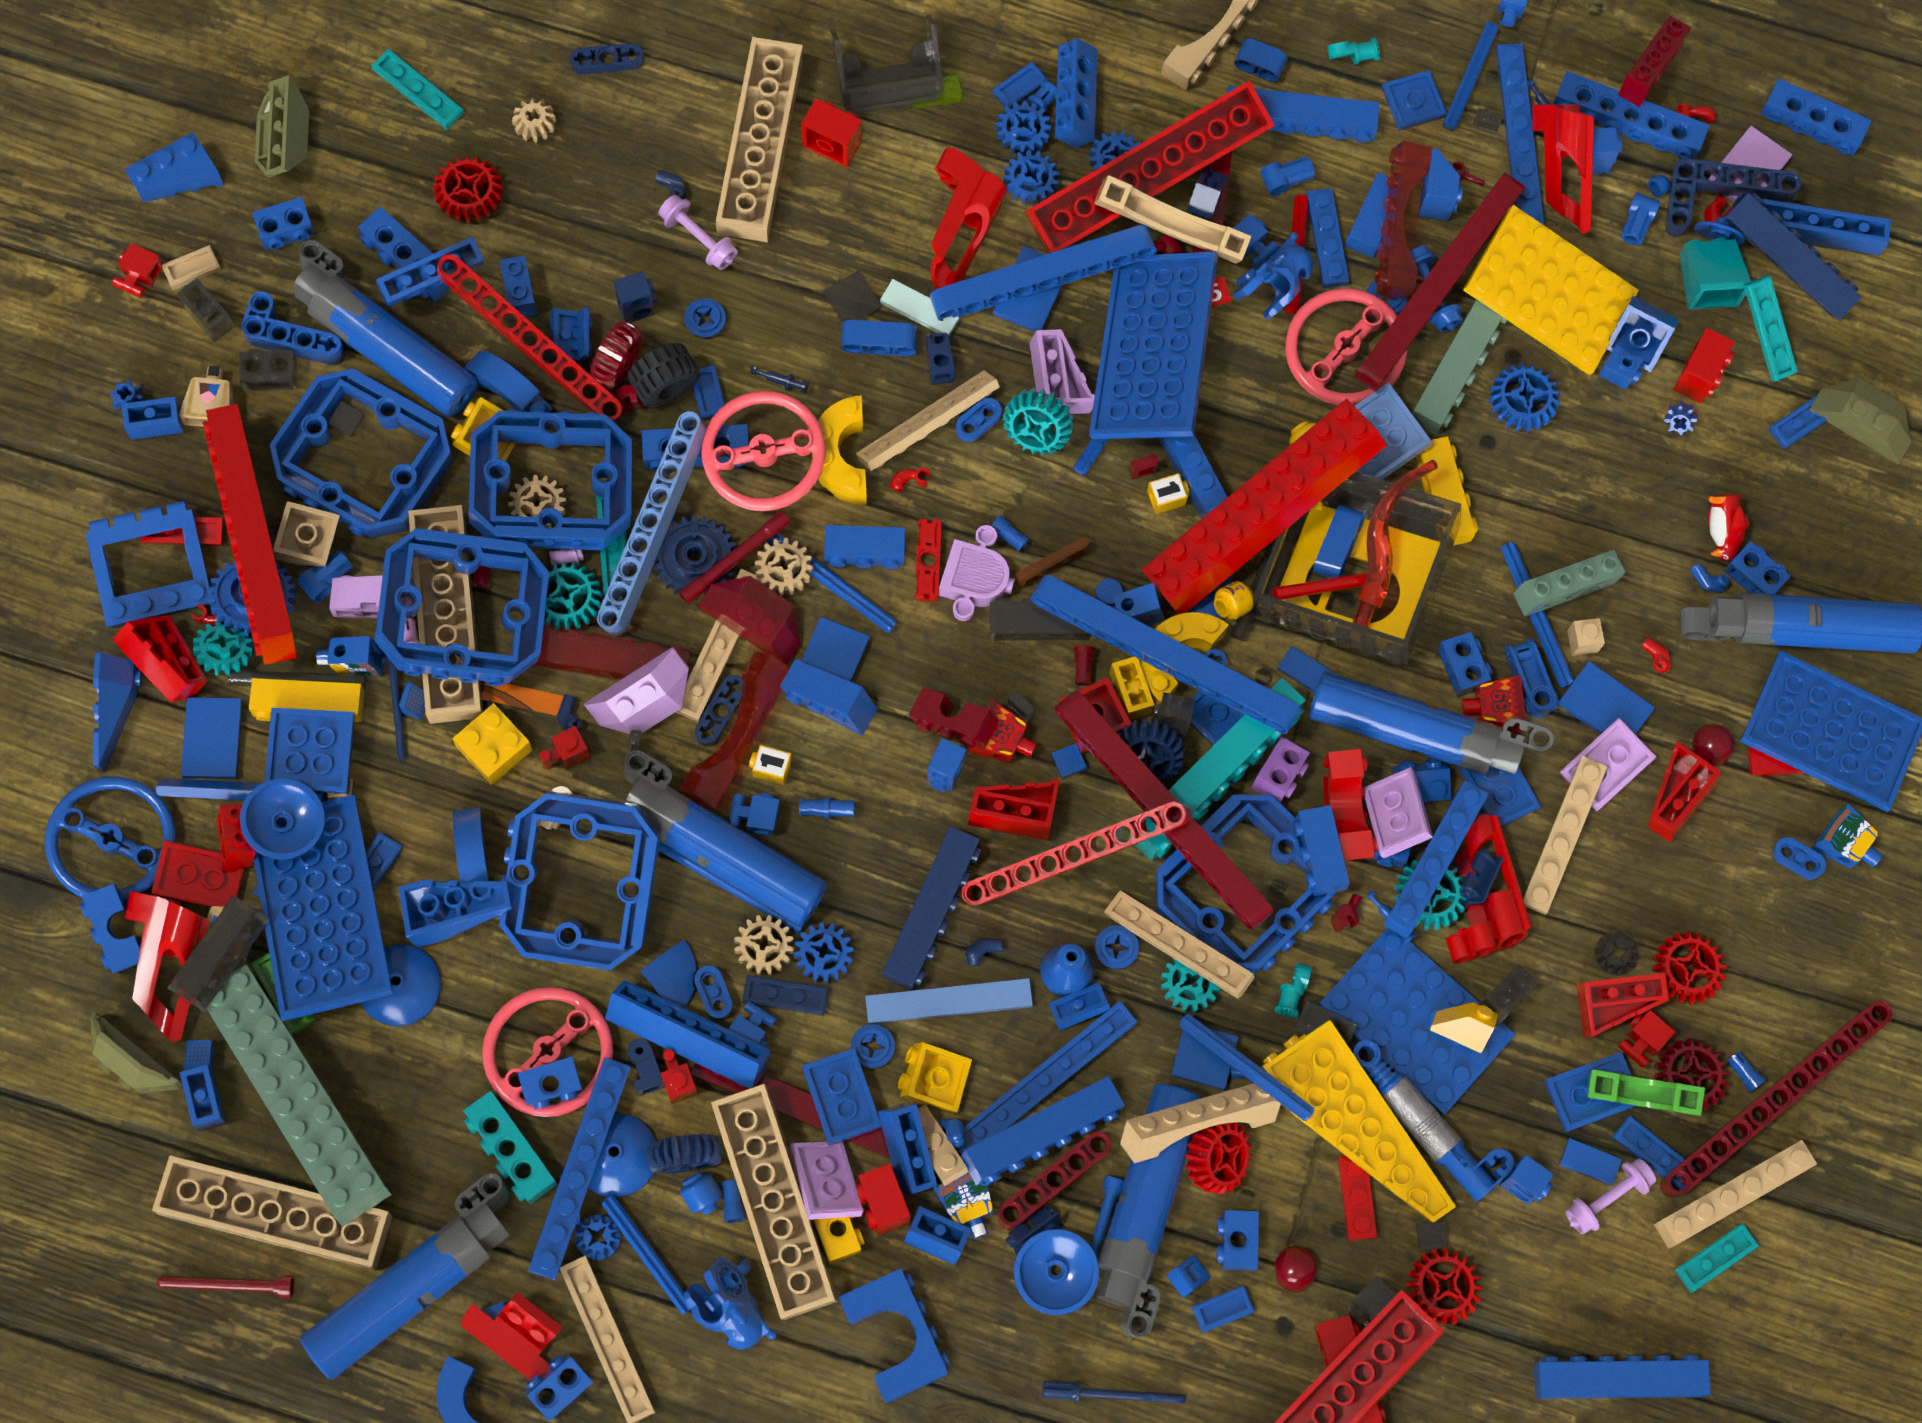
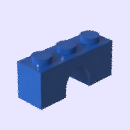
M117 883L81 896L83 902L80 903L84 917L86 919L90 917L94 928L90 929L94 942L96 944L100 943L104 954H101V959L106 970L111 969L113 974L137 965L141 948L138 935L121 939L116 937L110 928L113 916L126 910V905Z

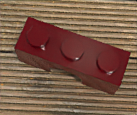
M924 687L922 688L909 713V716L916 723L915 727L925 733L930 731L936 732L940 737L949 741L952 738L957 739L961 744L969 748H974V746L986 748L999 722L990 709L967 702L959 715L950 717L955 706L947 696Z

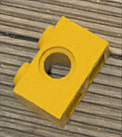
M854 1217L813 1219L829 1265L861 1253L860 1245L864 1244V1240L859 1228L853 1229L850 1219ZM834 1223H842L846 1227V1232L844 1235L836 1237L830 1232L831 1226Z

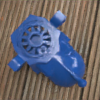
M1295 232L1290 233L1286 242L1256 270L1252 267L1235 282L1236 285L1240 284L1233 294L1238 301L1243 296H1249L1262 282L1272 285L1275 297L1263 313V317L1266 320L1273 317L1285 305H1288L1300 291L1298 277L1309 279L1312 273V257L1305 248L1296 245L1295 241L1298 238V234Z
M720 1256L713 1261L712 1265L703 1274L713 1294L707 1292L701 1284L695 1283L690 1285L684 1293L685 1301L691 1308L694 1320L708 1330L727 1334L728 1339L725 1344L737 1350L753 1347L763 1335H766L770 1340L775 1339L776 1332L771 1330L765 1323L762 1313L757 1308L756 1299L748 1291L747 1279L743 1277L752 1267L745 1259L735 1267L733 1263Z

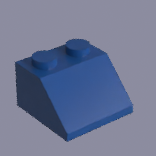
M1435 148L1432 149L1424 170L1418 217L1448 221L1451 213H1456L1458 202L1462 198L1463 187L1459 186V174L1442 153Z
M1633 296L1616 326L1606 350L1612 352L1617 345L1643 359L1640 367L1651 372L1674 332L1679 319Z

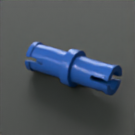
M824 797V800L800 798L799 814L800 816H824V819H830V816L854 817L855 800H831L830 797Z

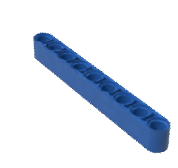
M1139 225L941 287L930 294V299L938 321H944L943 318L962 317L1146 259L1154 255L1157 249L1149 227Z

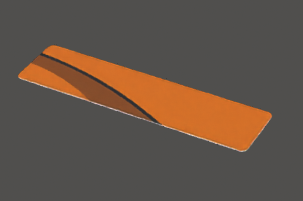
M485 681L481 699L557 716L563 695L504 683L502 686H491Z

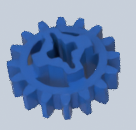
M1023 101L1022 106H1018L1016 102H1013L1012 109L1005 106L1004 114L999 113L998 122L996 123V131H998L997 140H1003V148L1010 146L1011 154L1016 150H1020V153L1024 155L1025 151L1030 150L1031 155H1033L1035 147L1041 151L1043 143H1048L1049 141L1048 134L1051 133L1050 117H1043L1045 110L1042 108L1037 111L1036 103L1029 107L1026 101ZM1008 122L1010 123V132L1006 128ZM1038 124H1039V127H1040V132H1039V134H1037V129H1036V127H1037Z
M1113 130L1110 137L1103 133L1101 141L1095 139L1094 148L1090 149L1089 156L1091 158L1089 166H1094L1093 171L1116 157L1138 146L1141 142L1133 143L1134 135L1126 138L1125 131H1122L1120 136H1116Z
M1027 150L1024 157L1021 153H1017V161L1010 158L1009 167L1004 169L1006 176H1004L1003 183L1007 185L1006 191L1007 193L1014 192V201L1019 197L1022 198V205H1025L1027 200H1031L1032 205L1035 206L1036 200L1039 199L1042 202L1046 199V195L1052 196L1054 194L1053 189L1058 188L1059 172L1055 171L1056 163L1049 164L1050 156L1047 155L1041 158L1040 151H1037L1034 156L1031 155L1030 150ZM1019 169L1020 174L1017 175V178H1014L1016 171ZM1048 177V182H1047V184L1043 187V182H1044L1045 179Z
M823 922L820 923L818 930H815L812 925L809 926L810 933L808 935L804 932L800 933L803 942H795V947L800 951L794 953V958L801 959L797 963V968L805 967L804 977L813 974V982H817L819 977H823L826 984L830 976L836 981L839 980L838 972L846 974L847 968L845 964H852L853 959L847 956L854 953L852 947H847L851 943L850 937L843 939L844 930L840 929L838 932H835L834 924L832 923L828 929L824 928ZM823 936L821 940L812 942L813 939ZM834 939L840 944L842 952L835 949L833 945ZM827 948L828 954L821 958L819 952ZM805 954L814 959V967L809 964ZM836 964L835 967L825 970V967Z

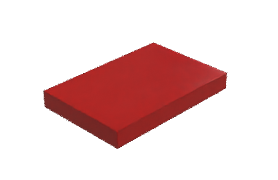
M164 840L151 895L209 908L212 906L235 908L244 868L224 869L222 854L219 852Z

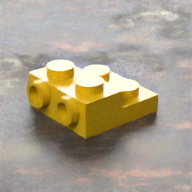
M482 397L477 399L475 403L470 401L463 412V415L467 417L463 425L458 423L451 434V437L454 438L452 446L470 456L471 433L498 411L504 410ZM498 442V458L506 461L516 443Z
M924 1042L914 1044V1047H910L906 1053L905 1062L909 1063L907 1072L901 1075L898 1082V1089L901 1090L900 1097L922 1105H931L951 1113H958L972 1059Z

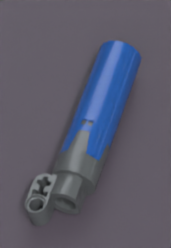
M308 240L300 245V266L303 271L294 282L295 297L308 306L307 312L309 316L445 417L450 418L460 413L470 402L477 389V378L345 281L343 262L337 255L315 240Z

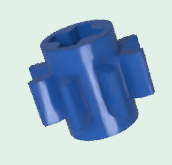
M130 380L122 384L117 382L115 392H110V396L114 399L112 405L115 410L120 407L122 408V404L145 401L143 396L139 395L142 393L141 387L137 385L133 388Z
M1681 400L1675 406L1669 405V414H1665L1664 422H1670L1669 431L1674 430L1679 432L1680 435L1686 430L1693 431V422H1696L1698 419V414L1692 413L1693 404L1688 406Z

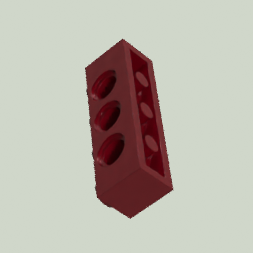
M1669 16L1627 74L1618 96L1641 107L1682 49L1692 27Z

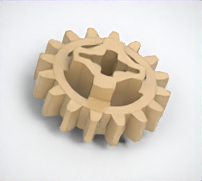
M534 475L533 481L530 482L525 477L523 478V486L515 484L517 493L510 492L509 494L510 499L513 500L508 503L509 509L513 510L511 516L528 517L525 514H530L533 517H537L539 512L545 508H554L560 511L562 515L566 514L565 508L562 507L567 505L566 498H563L565 495L563 488L557 489L558 483L555 480L549 484L548 476H544L542 481H540L537 475ZM542 489L550 492L551 494H546L542 491ZM536 501H541L539 506L535 507ZM550 523L544 525L547 528H552Z
M788 538L784 539L783 544H779V541L774 539V546L772 547L767 543L764 544L765 553L758 551L757 558L759 560L755 561V568L759 569L756 571V578H763L761 583L765 586L769 585V589L775 591V589L779 590L780 596H783L785 590H788L790 595H794L795 587L802 591V581L809 583L810 576L808 574L812 573L813 566L808 565L812 561L811 556H805L807 548L802 547L798 549V541L793 542L792 545L788 544ZM774 555L773 561L768 562V565H766L769 558ZM784 564V566L788 569L783 570L782 566L779 565ZM799 569H801L800 574L793 579L794 573L799 572Z
M757 915L756 923H752L748 919L746 920L747 929L739 927L738 930L742 937H735V943L740 946L734 948L735 954H742L738 961L740 964L747 962L746 970L748 972L754 967L759 976L762 970H766L767 974L771 975V968L775 967L778 971H781L780 963L788 964L790 962L786 954L793 953L794 949L788 946V944L793 943L794 940L792 936L786 937L790 932L788 926L780 928L782 920L778 919L775 923H772L771 915L767 916L766 921H762L760 915ZM761 929L756 935H750L754 931ZM772 930L780 936L782 942L774 939ZM763 940H767L768 946H766L765 950H760V944L763 943ZM746 948L755 953L756 960L748 955ZM778 955L774 960L767 962V959L771 956Z

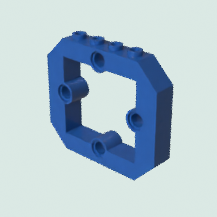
M353 368L316 377L270 444L277 480L282 488L281 491L292 499H295V497L302 499L307 507L340 515L338 524L342 522L349 526L348 529L353 534L359 537L365 535L370 539L407 531L410 528L408 511L420 510L424 507L453 463L446 428L441 417ZM345 395L375 411L379 424L384 429L394 430L401 426L427 441L411 465L400 464L392 470L390 479L395 490L379 513L343 493L339 484L332 481L324 482L297 467L310 446L322 447L330 441L331 431L327 421ZM387 410H395L393 415L384 416ZM315 427L322 428L319 433H310ZM402 478H411V481L409 483L403 485L399 484ZM337 495L335 501H325L328 496Z
M509 409L498 411L471 433L469 523L484 537L523 542L529 548L604 550L630 528L632 439L606 415H599L595 412L572 414L568 411L546 413L541 410L519 412ZM548 429H554V430H556L557 432H555V433H550V432H547V430H548ZM498 442L541 444L550 449L558 448L561 445L604 446V462L596 464L591 473V490L598 497L604 498L603 519L563 518L560 511L554 508L541 510L537 517L496 516L497 494H502L508 490L511 474L509 464L503 459L498 458ZM499 474L503 477L493 478L492 475ZM608 478L610 481L602 482L599 479ZM550 523L554 524L555 527L547 528L544 525Z
M416 528L386 550L374 641L396 668L405 671L404 673L407 675L419 676L421 673L432 674V677L436 679L456 677L466 683H474L476 680L487 681V684L491 686H502L503 683L508 684L538 662L540 657L549 571L523 542ZM469 553L475 560L471 562L464 561L461 555ZM413 557L453 562L455 569L463 574L474 573L479 566L520 571L517 599H513L505 605L501 617L504 628L513 632L511 656L471 651L461 644L440 647L403 642L406 618L414 617L419 612L422 601V594L419 589L410 585ZM409 597L414 601V604L405 606L401 603L400 599ZM513 611L519 612L523 619L513 620L509 613ZM451 656H459L463 663L454 665L450 662L449 658Z
M550 791L516 815L515 820L510 821L508 836L512 837L511 847L506 848L504 863L508 864L507 875H502L501 882L509 884L513 909L496 916V918H500L499 926L522 957L611 970L645 944L661 836L638 804ZM581 819H588L591 822V832L585 833L580 830L579 822ZM541 820L570 825L572 835L581 841L593 838L600 830L636 835L630 874L625 876L617 885V895L626 903L620 940L585 935L583 925L574 919L562 922L555 930L525 926L531 884L539 873L535 856ZM518 865H525L529 869L528 878L523 879L518 876ZM627 882H634L638 885L639 892L637 895H629L626 892L625 885ZM564 928H572L575 931L576 939L574 941H568L564 938Z
M1232 795L1201 826L1222 850V839L1247 817L1272 841L1269 853L1275 863L1287 865L1293 862L1304 873L1308 872L1306 862L1302 863L1300 859L1299 847L1302 846L1300 836L1296 837L1293 829V821L1296 819L1272 795ZM1278 845H1288L1291 849V853H1281L1278 849ZM1178 850L1157 869L1155 874L1156 913L1253 974H1257L1262 968L1267 971L1277 961L1274 956L1281 949L1286 952L1296 942L1293 937L1299 931L1303 934L1308 931L1315 923L1312 918L1318 912L1322 915L1325 914L1334 904L1331 899L1335 892L1314 896L1312 888L1308 889L1290 908L1279 910L1272 920L1271 927L1243 952L1221 931L1224 917L1220 910L1215 907H1206L1200 910L1175 886L1193 869L1192 865ZM1212 918L1216 922V927L1206 928L1203 925L1202 919ZM1284 918L1289 919L1293 924V928L1284 929L1279 921Z

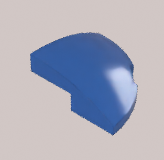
M683 940L640 972L658 993L659 997L685 1009L695 990L693 981L694 973L697 971L692 951L685 940Z

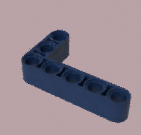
M1681 159L1676 163L1671 176L1665 230L1673 237H1680L1687 232L1692 219L1695 191L1732 196L1742 195L1743 193H1749L1750 195L1755 193L1761 199L1789 202L1795 198L1801 185V179L1796 173L1791 171L1695 159ZM1681 170L1687 171L1690 177H1682L1678 172ZM1712 174L1716 180H1707L1704 175ZM1737 177L1742 183L1735 184L1730 178ZM1762 180L1766 182L1767 186L1760 187L1756 184V181ZM1781 184H1790L1793 190H1785ZM1682 194L1687 198V201H1679L1675 195ZM1679 218L1684 222V225H1675L1672 219Z

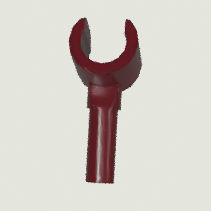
M1456 161L1453 163V168L1460 171L1457 172L1460 176V181L1465 179L1483 186L1485 180L1466 172L1465 165L1462 162Z

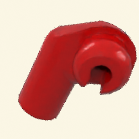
M1718 196L1705 209L1703 213L1705 221H1716V218L1721 217L1720 212L1727 206L1725 198Z
M1647 637L1641 648L1652 654L1653 667L1657 672H1667L1671 667L1668 649Z

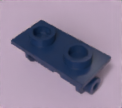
M1481 849V851L1476 853L1470 868L1477 874L1468 872L1460 888L1461 896L1467 899L1464 901V905L1485 902L1489 896L1490 888L1499 874L1504 860L1503 857L1492 858L1490 856L1491 852L1487 849Z
M1051 1206L1047 1208L1042 1207L1028 1218L1029 1222L1033 1225L1032 1228L1029 1229L1023 1222L1008 1233L1005 1241L1014 1249L1016 1256L1023 1244L1035 1234L1063 1227L1058 1212L1055 1213Z

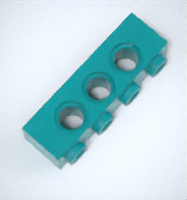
M491 1091L463 1110L467 1116L463 1120L472 1134L477 1131L484 1139L479 1144L488 1156L492 1154L496 1156L499 1161L495 1165L504 1179L509 1176L516 1184L511 1189L520 1201L526 1199L529 1204H532L558 1185ZM489 1121H498L499 1129L495 1133L489 1134L485 1132V1126ZM506 1143L515 1144V1151L510 1156H503L501 1154V1148ZM523 1165H528L532 1169L530 1176L525 1179L518 1178L517 1170Z

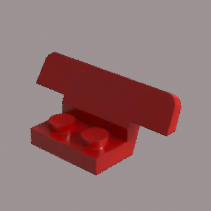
M518 1292L506 1303L494 1320L473 1303L461 1319V1325L466 1331L529 1380L536 1374L543 1375L549 1369V1363L539 1355L562 1328V1326Z

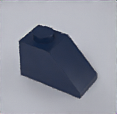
M1204 168L1196 182L1187 211L1204 220L1207 218L1212 219L1229 176Z

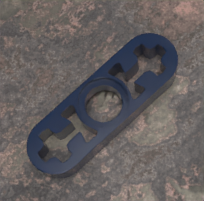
M634 43L577 48L570 54L571 68L577 74L636 70L644 63L643 50ZM619 53H621L622 62H619V59H618V54H619ZM630 53H635V60H630ZM604 54H611L614 60L609 64H604L600 61V58ZM592 56H595L596 64H593ZM584 57L585 60L583 65H579V58Z
M730 675L723 680L695 728V737L700 745L711 747L720 739L746 694V684L742 677ZM735 683H738L740 692H733L730 698L734 703L731 704L726 699L730 692L728 685L733 686ZM719 704L727 706L728 714L724 717H716L713 714L715 706ZM710 718L715 723L712 727V734L714 736H708L706 739H703L701 730L707 731L709 729L711 721L707 719Z

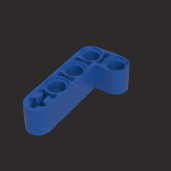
M261 291L252 295L242 322L243 333L250 345L329 365H336L343 361L345 351L337 335L276 320L278 311L272 296L267 292ZM262 305H269L266 310H258ZM261 328L260 332L251 334L253 329ZM286 334L284 339L276 340L278 335ZM305 340L312 341L308 346H301V343Z

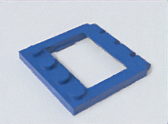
M185 501L167 504V515L163 514L161 506L140 510V521H137L135 512L113 516V527H110L108 518L89 522L90 532H86L85 535L106 627L197 608V605H209L208 597L210 595L208 588L211 586L194 512L192 509L187 510ZM182 528L186 554L194 580L115 597L113 585H115L109 559L106 558L104 545Z

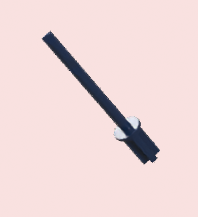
M383 652L384 657L381 658V662L389 665L398 759L401 761L405 759L406 753L402 713L399 707L398 674L396 666Z
M1076 1380L1075 1383L1044 1381L1042 1385V1398L1074 1400V1403L1079 1402V1396L1185 1404L1186 1395L1080 1388L1079 1380Z

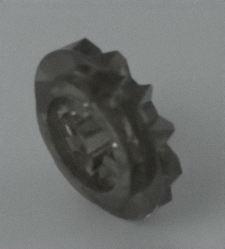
M1621 932L1607 933L1599 939L1595 946L1597 964L1603 971L1611 975H1623L1630 972L1635 967L1639 958L1637 945L1631 940L1630 936L1621 934ZM1613 945L1618 950L1626 949L1621 955V960L1617 956L1607 957L1614 950Z

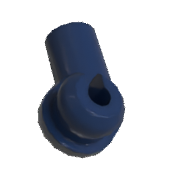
M661 170L658 171L655 182L668 186L671 196L677 195L683 200L686 197L687 190L682 178Z
M977 939L966 950L967 964L971 966L979 965L981 957L986 952H1002V939Z

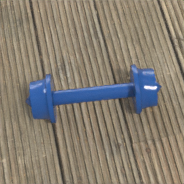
M1427 246L1413 248L1404 256L1406 263L1405 272L1407 274L1419 272L1424 281L1431 272L1429 267L1437 261L1436 254L1431 253ZM1443 300L1437 308L1438 311L1429 319L1431 324L1436 325L1439 332L1443 333L1454 330L1463 322L1460 313L1462 307L1460 304L1447 306L1445 300Z

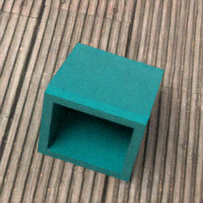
M1717 238L1713 241L1702 242L1695 239L1685 243L1679 253L1688 310L1738 307L1746 295L1744 284L1751 282L1736 240Z

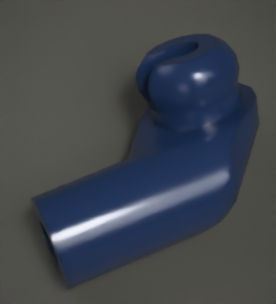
M567 694L563 696L557 713V720L564 730L576 726L577 730L581 728V721L572 712L577 699Z

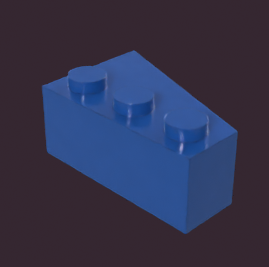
M194 132L125 168L132 185L143 202L176 196L175 193L188 190L192 192L200 191V188L212 185L216 187L224 186L218 170Z
M796 659L780 685L786 694L785 698L795 705L801 704L814 713L822 715L863 736L877 711L876 706L862 686Z

